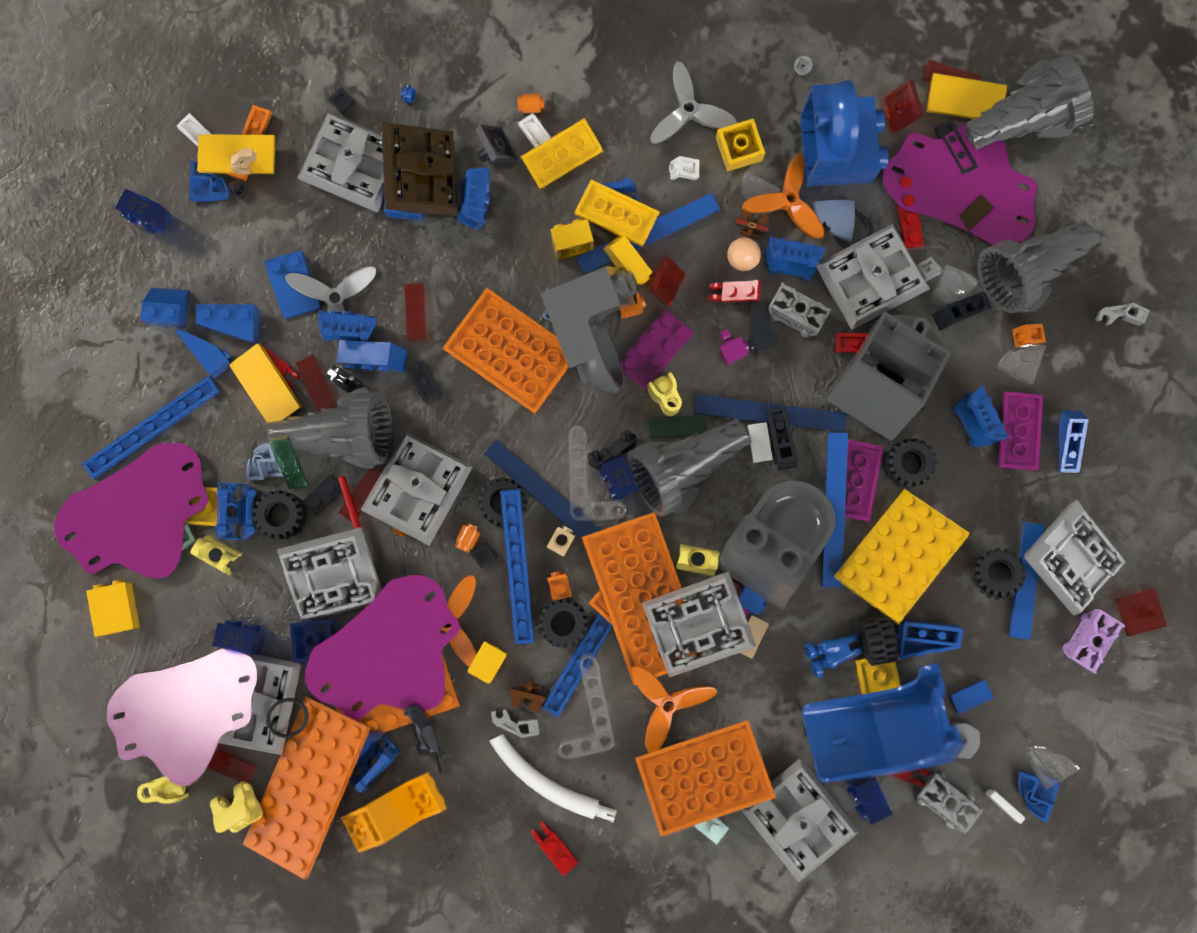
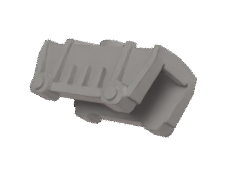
M782 282L768 307L771 320H779L801 332L802 337L809 338L819 333L831 308H827L822 303L808 298L797 292L795 288L786 286ZM774 301H784L789 308L782 309L773 303ZM797 303L805 306L803 313L796 311L795 305ZM812 316L815 318L816 323L820 325L819 328L809 324L807 317L810 318Z
M935 772L917 795V803L921 806H927L942 818L948 828H955L966 834L983 809L974 802L973 796L970 794L965 795L946 780L943 772ZM935 780L945 787L946 793L943 790H938L937 785L934 783ZM926 791L935 793L940 801H932L924 794ZM948 798H954L956 801V805L952 809L946 806ZM962 805H968L977 813H966ZM956 814L964 816V820L967 823L966 827L957 821Z

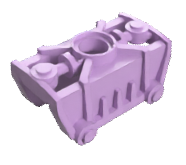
M1095 609L1088 613L1085 612L1081 615L1082 621L1071 640L1065 643L1062 649L1069 659L1093 674L1097 673L1096 670L1104 662L1105 655L1114 640L1119 637L1118 634L1122 627L1125 626L1100 609ZM1103 615L1105 616V619L1103 621L1104 627H1100L1098 630L1097 622ZM1096 636L1102 639L1098 647H1095L1093 644V639ZM1088 647L1086 650L1088 654L1081 657L1080 660L1076 659L1080 650Z

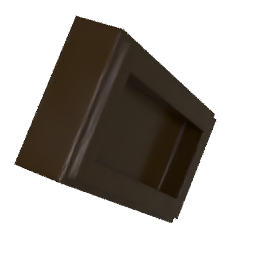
M981 194L959 215L968 230L961 229L965 234L994 208Z

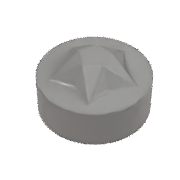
M800 56L795 60L794 69L799 75H807L811 72L813 63L809 57Z

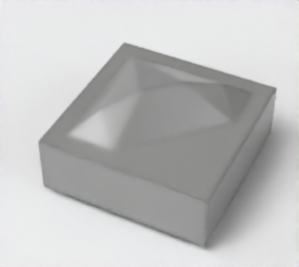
M932 257L917 264L926 282L942 273V269Z

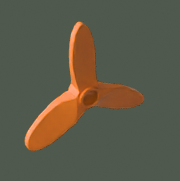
M801 153L797 154L790 162L782 193L758 195L746 200L742 204V209L750 213L786 210L792 221L806 235L813 239L824 237V228L816 214L806 203L799 199L798 194L805 171V160Z
M473 575L465 577L457 585L447 603L448 608L457 620L472 600L476 588V579ZM446 626L441 628L445 632L451 629V627L448 628ZM460 627L459 633L450 641V644L458 657L470 667L477 653L470 638Z
M633 666L631 674L634 682L640 691L657 706L650 717L646 730L645 746L647 751L651 753L661 748L671 727L672 714L676 710L695 706L710 700L717 694V689L713 686H696L670 694L665 691L652 673L641 666ZM666 701H670L668 706L663 707Z

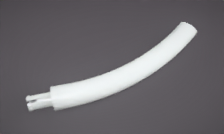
M504 734L489 741L511 771L546 799L567 810L591 819L597 816L611 822L614 821L617 810L599 805V800L569 790L541 774L520 756Z

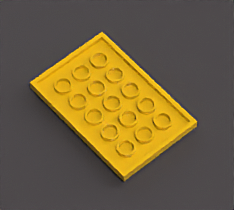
M904 489L834 575V578L899 625L970 533Z

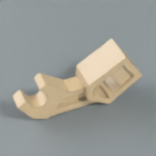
M240 149L235 155H231V169L236 174H251V162L256 161V153L253 149Z

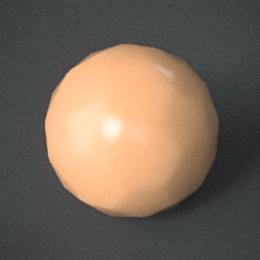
M747 237L738 238L729 246L727 258L730 265L736 270L749 271L759 263L761 250L753 239Z

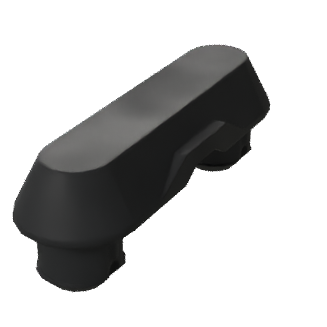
M624 430L625 432H621L620 438L613 442L610 447L604 448L599 452L593 450L592 453H589L587 456L589 459L588 464L595 469L604 467L636 445V435L631 433L630 430Z

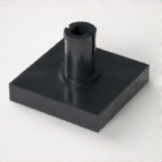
M479 125L475 129L484 146L477 152V156L481 161H486L490 158L491 162L514 163L518 160L502 127Z

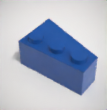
M196 304V324L202 328L253 345L259 343L260 309L254 304Z
M340 340L337 363L343 365V368L348 370L360 368L365 371L378 370L405 373L408 351L390 342Z
M903 618L898 625L897 659L903 660L908 657L923 656L928 653L961 648L963 628L958 624Z

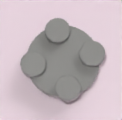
M953 721L950 723V727L957 725L961 740L964 742V748L958 757L970 759L979 749L980 732L969 724Z

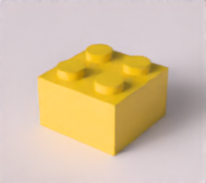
M754 118L717 130L716 140L727 172L763 161L765 151Z
M576 219L571 224H558L553 229H550L558 261L578 256L594 249V240L588 219Z

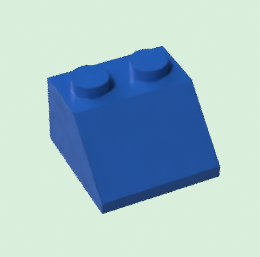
M151 288L142 302L140 320L152 326L186 328L190 291Z

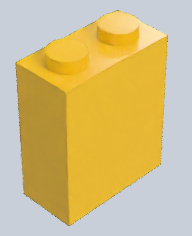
M625 235L616 237L603 248L616 267L622 268L625 273L633 272L638 285H643L650 279L649 275L653 272Z
M124 579L112 581L110 586L98 584L94 585L92 590L86 591L95 637L140 628L132 582H124Z

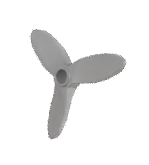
M677 61L673 67V84L680 107L658 124L651 134L650 141L652 144H658L667 140L690 120L713 129L737 124V121L733 115L723 109L712 105L698 104L694 100L693 85L688 70L683 63ZM690 107L693 109V111L687 112L684 110V108Z
M372 266L361 268L347 276L336 288L332 289L314 278L298 273L287 274L285 280L299 293L324 301L327 305V312L331 313V311H345L342 305L344 299L357 294L365 288L374 278L376 269ZM331 293L338 295L339 300L337 303H332L329 300ZM331 340L333 345L339 348L340 340Z

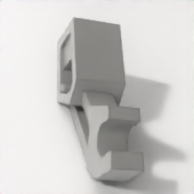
M1135 303L1105 307L1098 312L1095 320L1099 322L1105 316L1107 318L1105 325L1109 326L1117 317H1121L1124 321L1140 326L1145 323L1150 310ZM1129 310L1134 311L1133 316L1128 314Z
M506 709L503 710L502 718L497 717L496 711H491L492 722L497 727L499 726L520 738L540 734L538 719L519 720L517 723L511 720ZM519 724H528L529 732L522 733Z

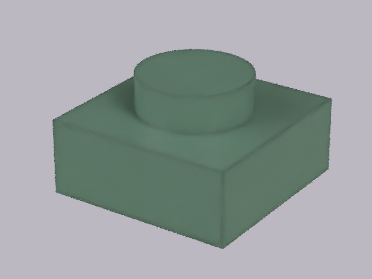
M189 524L184 526L182 550L193 545L197 540Z

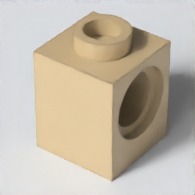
M565 526L562 529L557 527L547 548L564 557L575 538L572 535L573 531ZM559 535L567 537V543L563 546L558 545L556 542Z

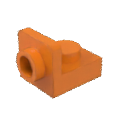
M639 293L635 294L636 304L619 310L621 319L643 314V307H646L644 297L640 296Z
M1026 324L1012 330L1015 347L1046 342L1043 324Z
M562 571L551 573V577L547 579L553 601L572 597L567 574H562Z

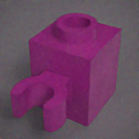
M728 329L720 332L721 334L719 335L724 345L720 346L718 351L726 367L748 356L749 346L745 340L742 341L741 337L732 340Z

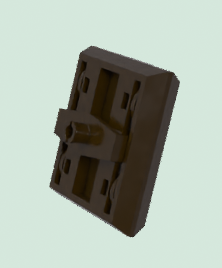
M381 122L385 209L457 217L458 202L454 131Z

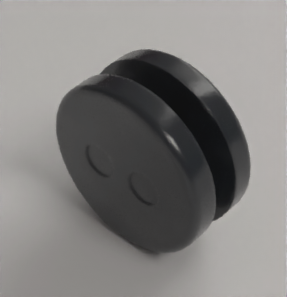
M331 364L328 374L324 375L325 379L348 393L354 391V389L349 387L351 383L359 387L362 384L360 380L334 364Z

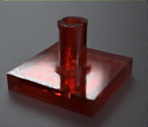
M908 80L882 97L892 132H898L925 116L914 80Z
M662 255L655 272L649 275L650 279L647 281L649 283L647 290L664 306L670 307L686 273L668 256Z
M1155 589L1115 599L1127 636L1167 626Z

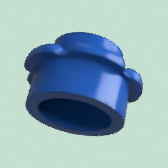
M408 85L406 88L404 87L401 91V98L404 103H413L416 98V89L412 88L411 85Z

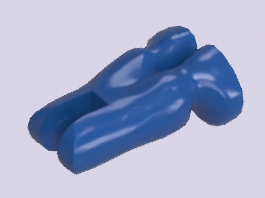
M857 633L824 640L818 646H814L811 642L804 644L805 653L809 660L825 655L824 658L810 662V667L817 679L823 677L824 668L833 669L843 662L864 653L862 646L852 650L849 648L848 644L859 640Z

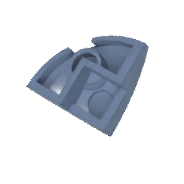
M825 200L815 202L814 210L820 223L823 224L825 222L827 227L830 228L829 232L834 236L851 241L855 219L854 201Z
M273 442L264 443L253 451L255 453L253 457L248 459L246 467L248 481L265 480L268 477H283L288 474L283 457Z

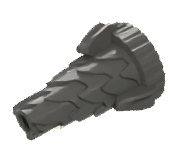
M1063 55L1050 62L1042 59L1034 64L1016 82L1019 89L1011 92V96L998 101L990 109L981 112V116L967 122L964 134L969 143L974 146L975 151L996 141H1003L1015 136L1020 138L1034 131L1037 138L1068 136L1074 128L1092 120L1094 107L1087 80L1077 62L1071 56L1069 57V55Z
M1084 220L1073 226L1061 228L1049 235L1045 233L1021 243L1013 242L1012 240L999 241L984 249L979 255L977 273L980 284L990 301L1001 310L1008 313L1035 312L1052 293V289L1047 287L1051 284L1049 281L1062 275L1061 271L1071 267L1072 262L1087 254L1090 248L1100 242V234H1097L1093 227Z
M360 388L338 399V407L321 408V412H308L304 416L286 417L287 420L268 422L266 425L268 430L267 438L268 442H273L279 451L293 450L311 452L313 455L330 454L331 457L343 456V461L361 468L373 469L377 464H385L391 455L393 446L392 415L388 402L382 393H370L366 388Z
M734 419L701 434L696 432L683 440L678 438L672 442L640 444L637 448L627 453L628 469L639 494L655 514L664 517L670 513L680 515L689 508L700 494L695 484L710 477L709 473L722 467L723 462L737 455V451L751 443V436L747 434L739 420Z

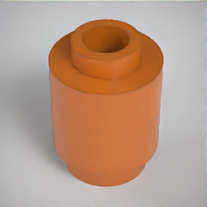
M540 93L518 96L519 112L541 113V109L545 108L544 97H540Z
M470 523L467 526L463 525L455 540L457 542L455 547L469 553L470 549L473 550L480 535L477 532L479 528Z

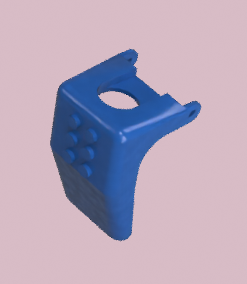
M931 664L920 668L914 681L900 687L805 705L802 710V717L819 780L822 782H833L892 775L955 761L964 748V742L961 740L957 725L950 727L944 705L946 689L940 673V665Z

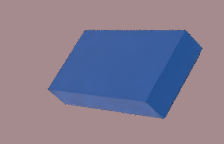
M981 680L949 695L957 714L994 698L986 680Z

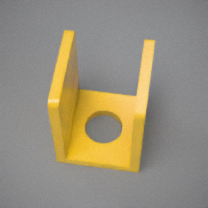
M484 641L468 672L489 684L493 681L508 653L492 643Z

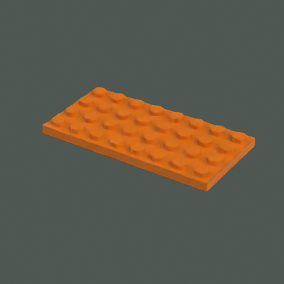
M653 512L582 537L633 685H636L631 674L633 666H641L655 677L667 674L642 603L682 588L656 514ZM681 598L674 600L677 601V605L684 603ZM696 651V652L687 654V656L696 653L697 657H700V656H702V653H701L702 651H700V652Z
M305 696L303 703L309 713L307 725L296 736L287 738L283 753L278 759L260 802L263 815L251 824L243 845L297 876L308 879L371 727L311 697ZM300 707L290 733L298 730L303 724L305 714L302 707Z

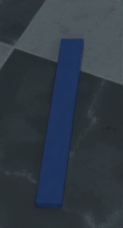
M695 394L693 414L769 423L767 410L784 407L785 405ZM786 406L790 426L839 433L845 432L847 413Z
M495 440L484 453L487 458L515 482L519 483L523 489L581 539L584 536L601 531L599 527L499 441Z

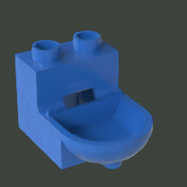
M843 80L836 84L812 85L800 114L806 186L873 182L880 170L886 169L888 165L887 147L879 146L878 133H883L885 127L884 111L882 109L875 110L874 96L857 97L851 80Z

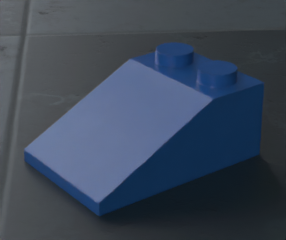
M302 250L265 260L268 276L284 319L321 309L319 300L299 293L285 280V276L289 273H298L312 278L307 257Z

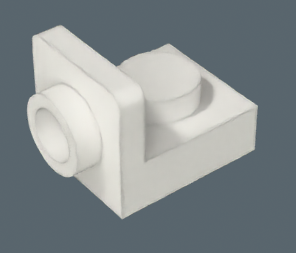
M683 156L677 157L671 161L669 166L670 179L675 180L678 177L692 180L698 179L699 160Z

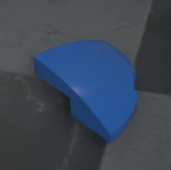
M190 161L189 201L207 202L229 199L228 188L222 177L219 179L213 173H199L197 171L198 162Z
M1020 771L1018 778L1020 796L1023 795L1028 810L1038 819L1047 823L1060 782Z

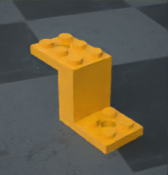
M427 772L400 784L369 804L342 816L341 820L358 853L386 843L420 820L440 813L447 809L443 796L439 794L435 786L434 779Z

